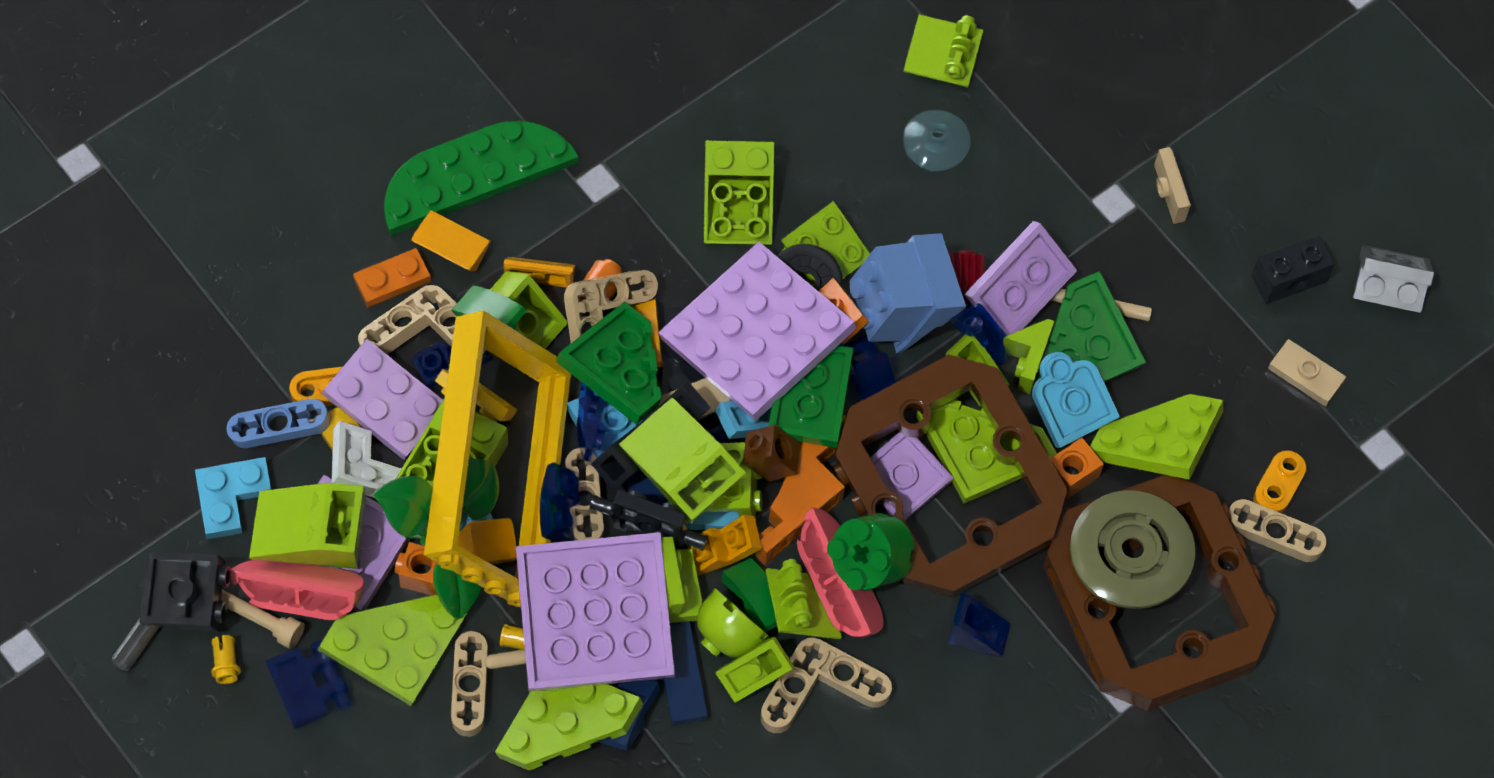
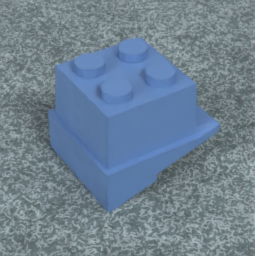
M942 233L913 235L907 243L875 247L850 280V293L856 300L858 308L869 321L862 327L866 331L868 341H893L896 353H903L935 327L943 326L966 307Z

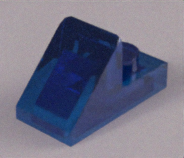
M867 335L843 345L844 347L853 348L849 377L862 400L896 383L886 352L879 354L874 344L868 341Z

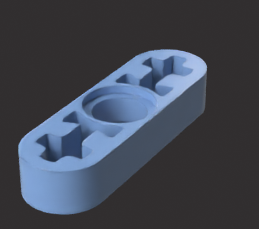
M306 399L237 413L228 421L226 430L236 446L250 448L322 433L330 424V414L320 400ZM316 410L318 416L315 418L316 422L310 423L307 418L310 417L311 411ZM294 413H296L299 418L297 419V422L299 424L298 427H296V421L292 416ZM276 416H285L288 419L286 427L281 431H272L269 428L271 420ZM259 420H261V426L264 430V433L262 434L258 429L260 428V425L258 423ZM247 424L250 429L247 430L246 436L241 437L239 431L242 430V425Z

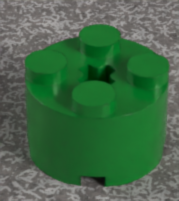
M883 513L871 514L846 521L837 529L833 539L829 541L827 546L828 555L832 558L837 574L852 590H869L898 582L908 574L913 563L910 562L911 551L914 550V541L909 529L900 519Z

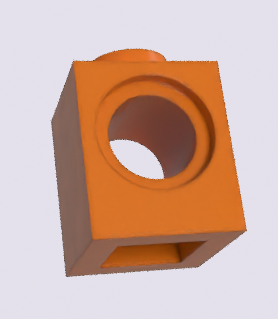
M1080 438L1050 458L1067 488L1066 500L1100 477L1104 464L1083 438ZM1067 466L1074 467L1079 471V474H1068L1063 468Z
M409 542L406 553L400 552L395 566V573L399 574L400 587L428 595H437L433 582V572L437 562L424 556L425 546ZM421 564L431 567L424 574H418L413 571L416 566Z

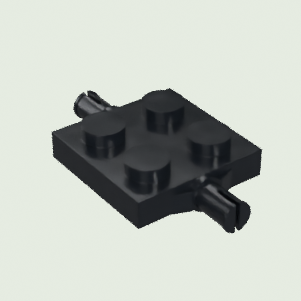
M618 490L613 502L594 495L589 509L609 515V518L614 521V528L632 535L660 532L661 538L673 537L675 549L681 550L683 544H687L704 551L708 541V536L690 531L686 527V514L681 513L679 508L668 503H662L661 505L648 501L646 496L636 491H628L626 493Z

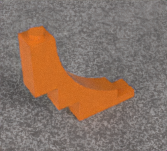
M800 442L797 474L785 477L780 492L770 507L769 522L775 528L769 526L759 535L762 549L756 552V557L765 566L801 536L803 524L807 522L804 515L812 507L822 509L828 513L843 501L845 486L823 465L836 453L837 448Z

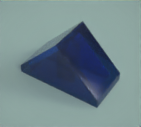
M961 593L948 644L1002 657L1011 624L969 594Z

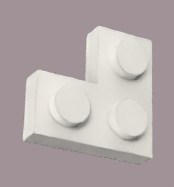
M339 421L333 428L332 483L364 486L365 495L375 498L373 493L386 483L396 479L401 468L371 459L372 431Z

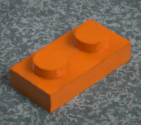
M417 248L353 273L354 281L367 308L431 282L430 274Z

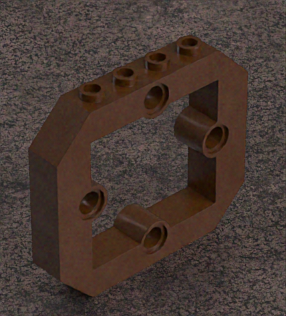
M950 354L850 407L836 451L837 466L833 467L838 480L844 486L849 484L855 496L851 497L850 500L860 517L864 514L866 516L876 514V509L879 505L884 503L890 504L896 511L893 516L900 519L909 529L914 541V550L911 551L910 562L913 563L908 574L902 579L904 584L951 598L1050 546L1056 533L1067 493L1065 484L998 368ZM972 390L995 429L992 441L994 457L1005 465L1015 464L1038 506L1001 526H998L989 518L973 520L966 529L964 546L929 563L903 517L901 498L895 492L887 489L864 447L897 429L907 437L916 438L922 436L930 427L931 411ZM910 410H917L923 415V419L919 423L910 424L903 416ZM1006 437H1013L1019 442L1020 446L1014 451H1007L1002 448L1000 442ZM979 531H986L992 536L993 540L989 545L979 546L973 541V535Z
M1163 475L1124 489L1158 496L1175 507L1182 516L1185 515L1208 563L1206 569L1207 579L1213 586L1221 590L1239 628L1235 632L1213 640H1209L1200 631L1187 630L1177 638L1171 655L1133 669L1130 668L1111 627L1116 613V606L1099 599L1091 593L1080 581L1071 561L1070 539L1072 530L1080 514L1093 501L1065 510L1054 539L1048 549L1043 567L1101 692L1149 711L1252 673L1274 621L1276 608L1269 595L1265 596L1260 586L1261 577L1259 571L1254 564L1250 565L1245 555V542L1239 533L1235 534L1230 523L1231 514L1229 508L1224 502H1220L1216 492L1182 478ZM1133 539L1127 540L1122 544V549L1128 551H1135L1143 547L1140 542ZM1227 562L1232 565L1234 570L1225 571L1218 563ZM1099 609L1105 617L1094 618L1089 614L1088 610ZM1192 648L1197 651L1199 657H1188L1183 652V649Z

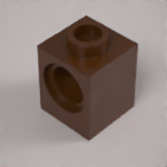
M776 425L747 432L743 464L769 482L795 475L798 470L800 442Z

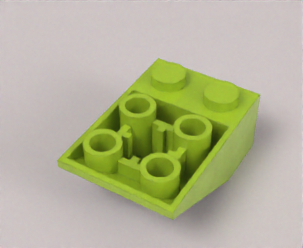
M705 141L704 243L757 244L760 242L763 245H772L774 142Z
M673 397L619 444L667 500L679 508L681 513L686 514V521L690 525L746 474L724 447Z
M445 398L396 479L404 476H419L425 479L433 489ZM475 412L469 459L490 460L496 466L508 446L507 427Z
M322 483L259 491L249 558L252 560L357 569L366 509L364 486Z

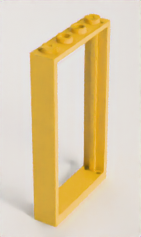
M482 310L458 316L455 320L424 556L437 562L441 568L452 570L461 575L463 580L478 584L484 588L485 592L498 595L507 600L509 605L521 607L517 563L514 577L458 546L483 348L539 382L519 546L551 543L571 373L556 362L557 356Z

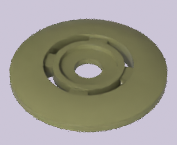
M1124 490L1106 494L1093 501L1083 510L1075 522L1071 533L1070 556L1080 581L1096 597L1117 607L1143 609L1162 604L1182 589L1190 577L1194 566L1195 543L1188 523L1178 510L1167 501L1146 492ZM1154 524L1158 528L1168 547V552L1162 550L1160 536L1151 525ZM1133 539L1140 542L1143 546V554L1138 558L1127 557L1122 551V544L1125 541ZM1098 547H1104L1105 558L1109 565L1116 570V573L1104 564Z

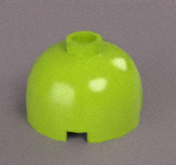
M716 588L707 596L699 608L697 625L705 637L700 643L716 657L722 652L731 658H738L769 637L767 633L757 624H754L745 613Z

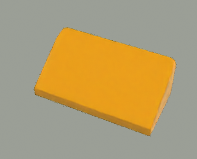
M430 210L411 241L474 272L477 271L491 242Z
M515 257L504 259V273L510 271L529 274L540 285L567 288L570 284L574 283L576 265Z
M510 518L469 522L459 532L458 546L490 564L515 562L517 560L514 527Z

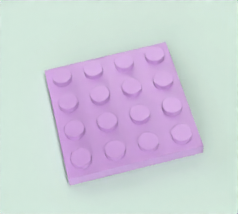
M758 242L658 333L668 346L756 421L777 399L785 395L856 329V326L851 318L763 244Z
M660 532L516 546L529 692L675 677Z

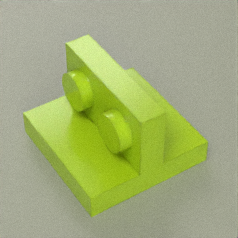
M662 537L669 623L697 621L702 598L693 550L675 549L673 537Z

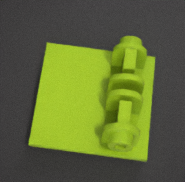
M918 15L903 72L969 87L983 30L978 29L974 23L975 19L967 15L963 16L957 23Z
M834 201L781 239L785 246L783 250L797 244H812L825 249L838 262L843 279L860 267L870 255ZM803 272L811 285L814 286L815 279L813 275Z
M795 559L785 560L780 570L770 568L765 570L779 632L834 639L842 638L841 632L831 623L809 574L802 573L801 565L797 564Z

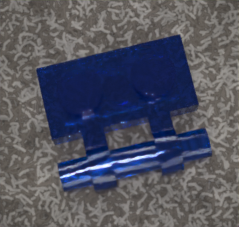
M323 640L311 644L310 647L314 656L304 659L300 647L266 661L269 673L294 729L328 715L324 704L326 700L334 699L338 710L346 709L351 705L347 695L349 688L346 681L340 679L335 668L337 661L318 651ZM321 671L326 684L317 688L311 673Z

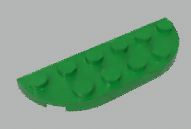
M507 121L493 124L427 149L405 162L389 183L384 202L385 221L389 235L391 236L420 225L430 210L443 216L578 163V155L573 147L557 132L545 126L526 121Z

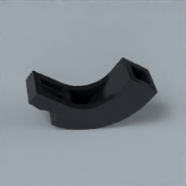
M689 381L681 385L652 413L613 443L591 463L613 491L641 470L619 444L673 397L696 421L711 408Z

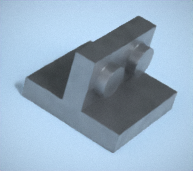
M1362 244L1359 256L1361 263L1353 298L1421 313L1428 285L1431 286L1434 276L1430 259Z

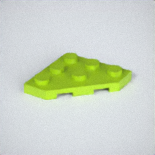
M1188 394L1100 427L1090 448L1105 463L1190 480L1224 411L1223 400Z
M953 399L931 411L930 427L925 434L943 467L953 477L952 483L965 504L1022 479V476L1015 464L1005 465L994 457L992 441L995 429L983 408L979 411L961 405V401ZM917 411L916 417L920 422L923 419V415ZM1030 424L1048 457L1052 458L1057 453L1043 428ZM1006 437L1000 442L1002 448L1007 451H1014L1020 446L1019 442L1013 437Z
M438 595L346 614L335 620L321 642L318 651L411 706L466 614L460 619L453 618L443 607Z
M608 684L532 691L520 708L495 753L502 760L529 771L543 766V761L559 755L565 758L591 748V743L607 737H611L613 740L626 735L642 708L643 702L640 697Z

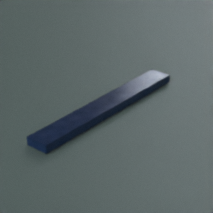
M639 470L626 481L628 491L639 492L646 496L648 501L659 505L667 503L666 497L642 470ZM690 621L669 623L675 677L663 678L671 726L707 720L708 715Z

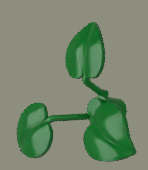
M469 459L463 509L469 519L477 520L487 516L494 508L499 495V479L495 466L490 460ZM404 476L394 479L377 489L373 496L381 505L392 528L402 537L420 539L421 545H425L433 490L430 484L419 476ZM436 563L433 572V582L438 598L445 610L453 618L460 619L477 599L481 586L474 582L463 580L461 575L452 570L443 569Z

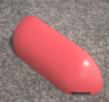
M812 507L804 515L807 522L803 524L800 540H797V548L831 623L837 630L853 637H867L880 632L883 628V614L873 590L850 589L837 574L832 558L828 555V543L833 539L835 532L840 527L839 523L826 511Z
M251 560L230 569L234 586L239 584L244 593L251 598L250 604L263 609L324 620H336L348 614L355 608L363 592L364 581L360 575L351 571L324 566Z

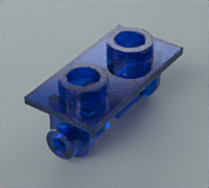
M980 301L950 318V321L963 336L966 334L977 339L996 365H1002L1006 362L1007 350L1003 341L1008 335Z

